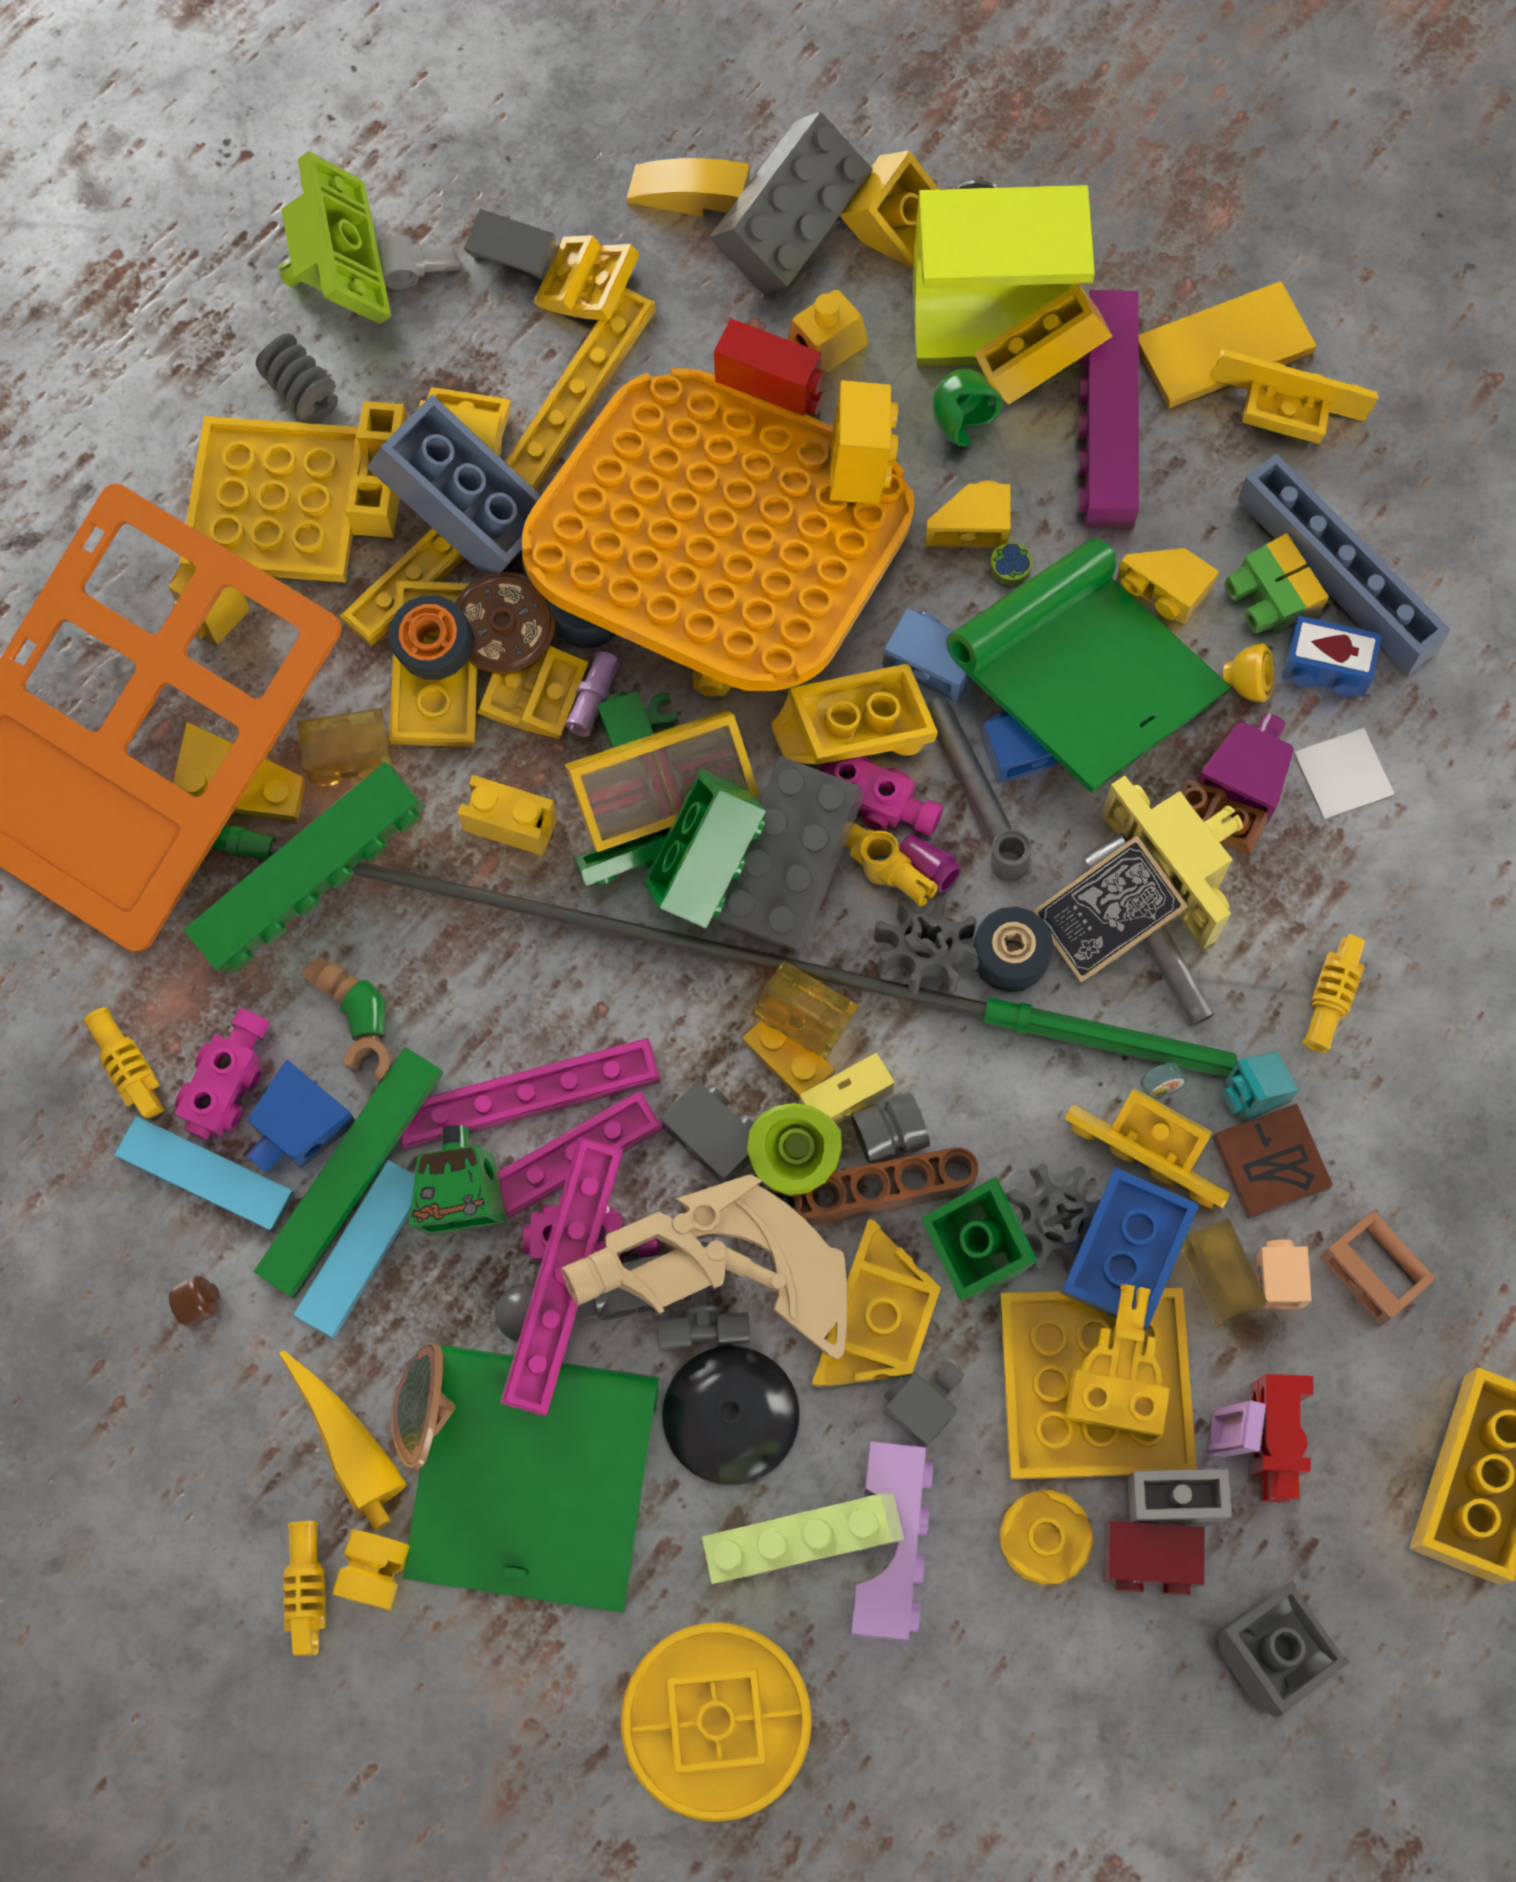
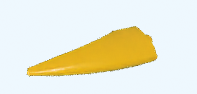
M284 1350L279 1352L280 1358L314 1417L336 1480L359 1519L366 1516L375 1531L383 1529L391 1520L382 1505L401 1492L407 1486L406 1481L401 1477L397 1467L385 1450L351 1409L305 1366Z

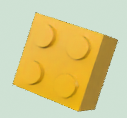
M841 380L831 432L830 500L879 504L883 487L890 488L892 463L888 461L896 460L898 450V435L892 434L891 428H896L898 403L891 402L890 384Z

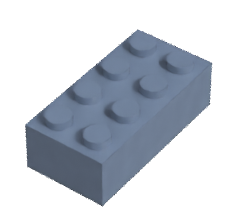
M433 395L379 448L367 466L375 476L484 576L496 572L501 573L522 550L524 524L532 508L541 497L537 491Z

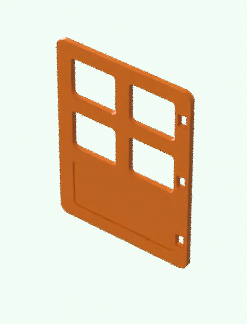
M110 484L105 487L0 658V867L124 948L136 952L147 950L158 936L339 639L342 627L338 617L121 484ZM125 524H130L192 562L195 566L193 577L162 628L156 634H150L89 596L85 591L86 583L120 527ZM97 526L105 531L94 551L90 553L83 546ZM226 587L236 589L296 626L299 630L298 639L264 695L258 699L251 697L190 659L187 655L188 646L219 595ZM66 621H70L131 659L136 665L134 674L103 725L96 732H92L30 693L26 688L27 680L58 629ZM29 639L36 646L23 666L14 660L26 640ZM167 685L174 686L233 723L239 729L236 741L200 797H194L131 757L127 751L128 745L162 689Z

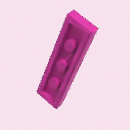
M639 1090L498 1171L507 1218L511 1219L564 1188L579 1137L622 1149L623 1153L661 1132L663 1128L642 1092Z

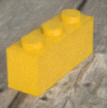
M1078 283L974 352L988 383L1001 394V397L1009 405L1113 336L1098 307Z

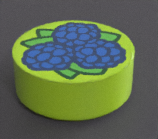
M1007 542L1001 544L992 554L990 563L991 574L996 581L1006 586L1022 584L1031 573L1032 555L1025 546L1019 543Z

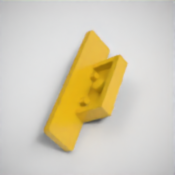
M1226 349L1221 350L1210 373V379L1248 389L1242 423L1320 444L1325 436L1329 412L1365 421L1378 400V392L1365 389L1360 385L1340 382L1320 374L1308 373L1287 367L1281 363H1272L1247 356L1242 352H1233Z
M1133 1088L1113 1125L1074 1104L1064 1117L1065 1120L1072 1123L1070 1129L1079 1136L1091 1141L1097 1137L1111 1145L1110 1152L1129 1163H1133L1135 1159L1150 1167L1149 1173L1154 1178L1167 1185H1173L1174 1181L1189 1189L1188 1195L1201 1205L1212 1208L1215 1204L1224 1208L1228 1201L1229 1191L1192 1171L1194 1164L1212 1135V1131L1141 1091Z

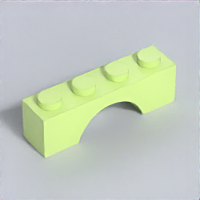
M881 1493L702 1536L712 1584L733 1581L805 1562L904 1540L894 1493Z

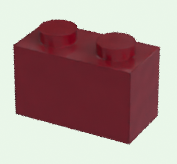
M1109 1521L1105 1524L1103 1582H1114L1115 1591L1143 1593L1145 1584L1163 1586V1594L1191 1596V1588H1198L1204 1585L1205 1527Z

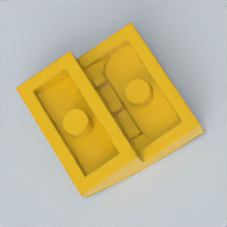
M593 235L563 237L533 303L542 309L572 317L610 320L640 254L632 244L601 246Z
M550 646L546 654L537 663L523 671L513 674H492L477 714L518 729L559 739L575 700L576 690L582 681L589 662Z

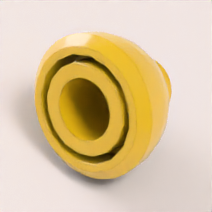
M1264 643L1245 648L1232 662L1224 663L1223 680L1245 699L1265 703L1271 697L1274 686V662L1271 650Z

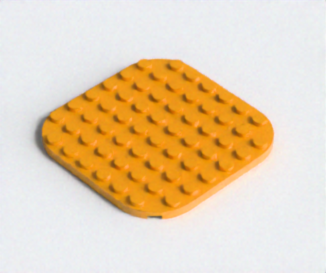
M671 368L670 374L650 377L649 373L640 375L623 385L613 395L529 513L522 533V559L525 571L534 587L557 607L726 685L745 691L782 690L797 686L815 677L835 656L909 532L914 512L913 489H909L903 477L904 470L895 460H889L888 462L892 463L890 488L883 487L879 504L830 500L832 425L807 414L802 416L731 387L716 383L715 374L696 369Z

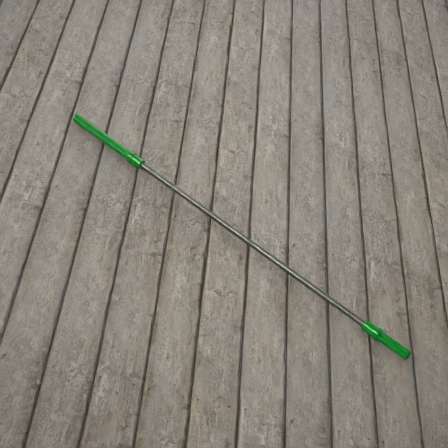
M234 825L232 827L224 826L211 848L225 851L228 855L237 857L242 855L266 861L285 844L277 843L275 836L248 831L245 827ZM360 862L352 869L355 876L984 1017L983 1023L1012 1029L1016 1033L1024 1035L1031 1033L1225 1078L1229 1076L1237 1063V1055L1233 1052L1034 1008L1031 1004L1021 1002V1004L990 997H988L987 1002L921 987H919L918 993L913 995L908 992L909 985L384 866Z

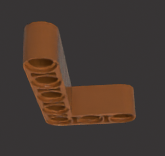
M953 1147L835 1171L824 1184L809 1193L790 1196L772 1191L770 1188L767 1191L778 1198L790 1200L794 1205V1210L811 1226L961 1196L973 1188L979 1171V1165L976 1156L970 1150L962 1147ZM951 1163H960L968 1169L969 1176L965 1180L955 1181L947 1176L945 1168ZM907 1172H917L924 1177L926 1184L918 1190H911L903 1185L901 1177ZM872 1180L880 1185L882 1193L874 1199H867L859 1194L857 1190L858 1185L863 1181ZM829 1189L837 1195L838 1201L832 1207L823 1208L814 1202V1194L819 1190ZM771 1257L773 1271L775 1272L774 1263Z

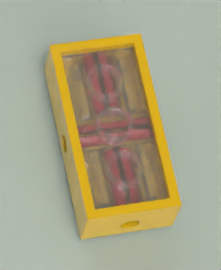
M723 710L565 764L591 845L596 852L671 827L701 768L747 789L754 798L760 796L735 716L728 710Z

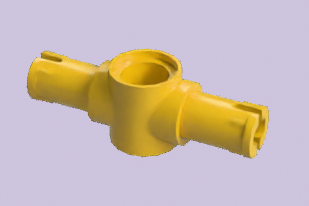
M854 821L845 847L850 850L851 857L863 866L864 875L868 881L875 885L896 886L913 899L917 905L922 907L927 904V899L924 896L931 900L938 889V885L911 865V860L899 851L897 839L892 834L886 831L866 830ZM877 856H888L885 860H873Z

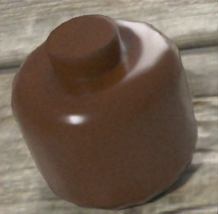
M193 1276L174 1285L170 1289L169 1305L175 1318L184 1326L199 1324L212 1318L218 1311L219 1290L214 1283H210L203 1276Z

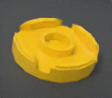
M1054 1490L1034 1491L1018 1498L1005 1513L999 1530L1000 1548L1008 1566L1022 1579L1038 1585H1056L1076 1576L1088 1562L1093 1546L1091 1525L1084 1509L1070 1496Z

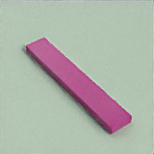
M649 1038L428 1096L400 1138L402 1149L407 1151L441 1142L442 1128L446 1126H467L469 1134L660 1083Z
M579 1137L577 1140L500 1404L543 1417L547 1416L578 1309L564 1283L561 1268L579 1259L587 1258L588 1255L594 1253L623 1154L622 1149L583 1137Z

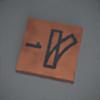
M1297 1103L1216 1132L1212 1137L1247 1219L1323 1192L1333 1186Z

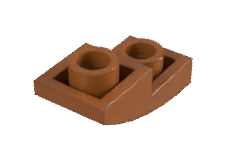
M1185 778L1179 791L1203 822L1220 812L1227 805L1235 810L1230 817L1233 818L1239 815L1243 829L1238 832L1236 831L1219 843L1251 855L1268 821L1266 811L1226 798L1224 790Z

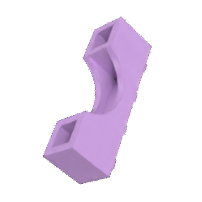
M870 1441L864 1493L869 1496L881 1493H894L904 1540L897 1542L893 1560L881 1574L871 1580L856 1584L850 1634L852 1636L907 1642L909 1640V1631L918 1632L921 1603L912 1602L914 1583L922 1584L925 1555L916 1554L918 1535L927 1536L929 1507H921L922 1488L931 1489L934 1464L933 1460H925L926 1447Z

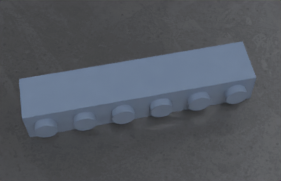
M1277 453L1245 477L1237 499L1241 505L1275 539L1288 533L1307 563L1305 568L1310 567L1323 589L1363 630L1382 634L1380 647L1407 675L1439 651L1450 629Z

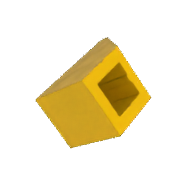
M1186 548L1126 554L1121 560L1116 579L1121 581L1122 586L1132 595H1141L1154 604L1156 610L1162 616L1170 620L1175 619L1184 625L1213 590L1219 571Z

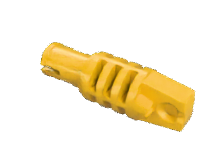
M1348 934L1340 941L1336 953L1329 951L1310 1002L1314 1013L1306 1036L1302 1041V1044L1312 1051L1319 1053L1330 1052L1339 1020L1344 1019L1349 1014L1365 968L1364 965L1359 963L1365 943L1364 939Z
M102 1007L89 1013L84 1018L83 1023L88 1027L100 1047L99 1061L126 1106L129 1107L134 1103L141 1115L150 1120L163 1113L165 1108L154 1090L160 1086V1083L135 1041L130 1039V1037L123 1036L111 1016L109 1008Z
M318 1521L288 1523L290 1565L285 1566V1571H283L284 1632H291L292 1652L295 1656L319 1654L320 1629H326L325 1568H323V1564H318Z

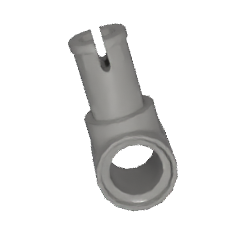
M403 235L388 236L379 243L380 262L385 286L398 290L410 288L418 282L419 277L424 276V272L460 270L457 244L421 248V244L414 245L411 238Z

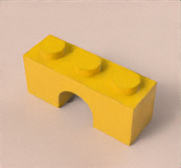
M363 401L357 434L360 446L359 475H351L345 509L353 535L394 538L400 498L375 476L367 466L379 448L408 419L404 404Z

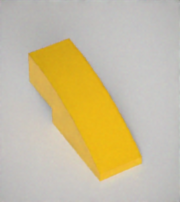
M676 158L635 165L630 183L627 203L704 217L705 209L727 213L750 183V163L706 158Z

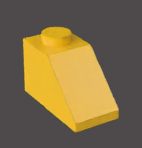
M992 480L981 481L977 484H967L927 520L925 546L997 548L1001 544L1007 543L1011 529L1010 484H999Z

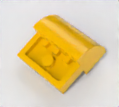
M431 387L427 399L431 395L436 397L500 457L502 452V436L511 413V400ZM421 400V401H420V404H419V407H420L425 401Z

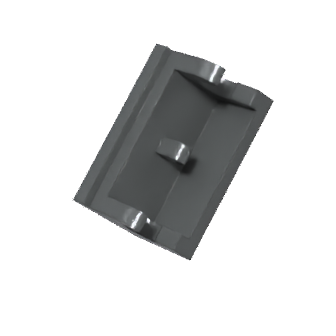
M480 209L464 249L466 253L471 254L473 257L480 258L482 256L529 272L538 279L543 280L559 245L554 233Z

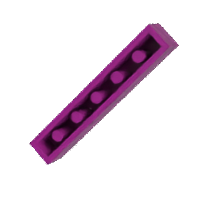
M1090 289L1088 296L1098 307L1113 337L1078 359V366H1085V377H1079L1078 402H1085V413H1079L1077 434L1078 438H1085V450H1079L1077 473L1078 475H1085V487L1078 488L1077 511L1084 512V528L1134 529L1139 512L1138 291Z

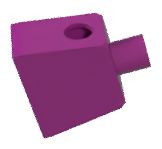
M1264 713L1256 728L1244 722H1239L1204 766L1197 782L1224 790L1226 798L1266 811L1268 816L1267 823H1269L1279 803L1294 751L1291 744L1279 739L1286 727L1285 721L1274 714Z

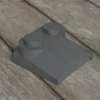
M1293 1581L1286 1584L1237 1621L1226 1626L1218 1634L1219 1649L1223 1659L1252 1701L1274 1718L1284 1714L1350 1663L1346 1656L1343 1657L1296 1590L1297 1586Z

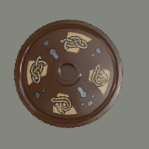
M513 572L487 574L470 583L455 602L469 620L474 634L473 651L468 662L482 671L492 674H513L523 671L537 663L552 644L556 631V622L550 612L548 600L540 594L530 579L524 575Z

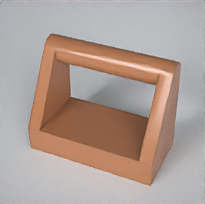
M1375 1210L1319 1256L1381 1326L1392 1319L1436 1280L1434 1275ZM1366 1228L1416 1283L1399 1299L1393 1295L1348 1245Z

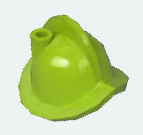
M796 1103L774 1106L761 1114L749 1130L747 1151L751 1165L757 1177L763 1180L762 1182L772 1191L790 1196L809 1193L824 1184L837 1168L842 1151L841 1129L829 1115L813 1106Z

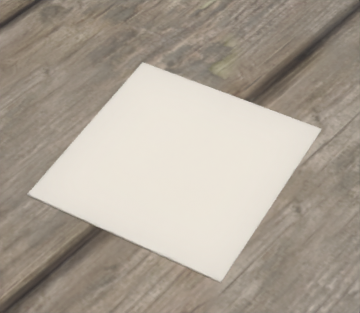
M1364 728L1294 752L1324 819L1395 795Z

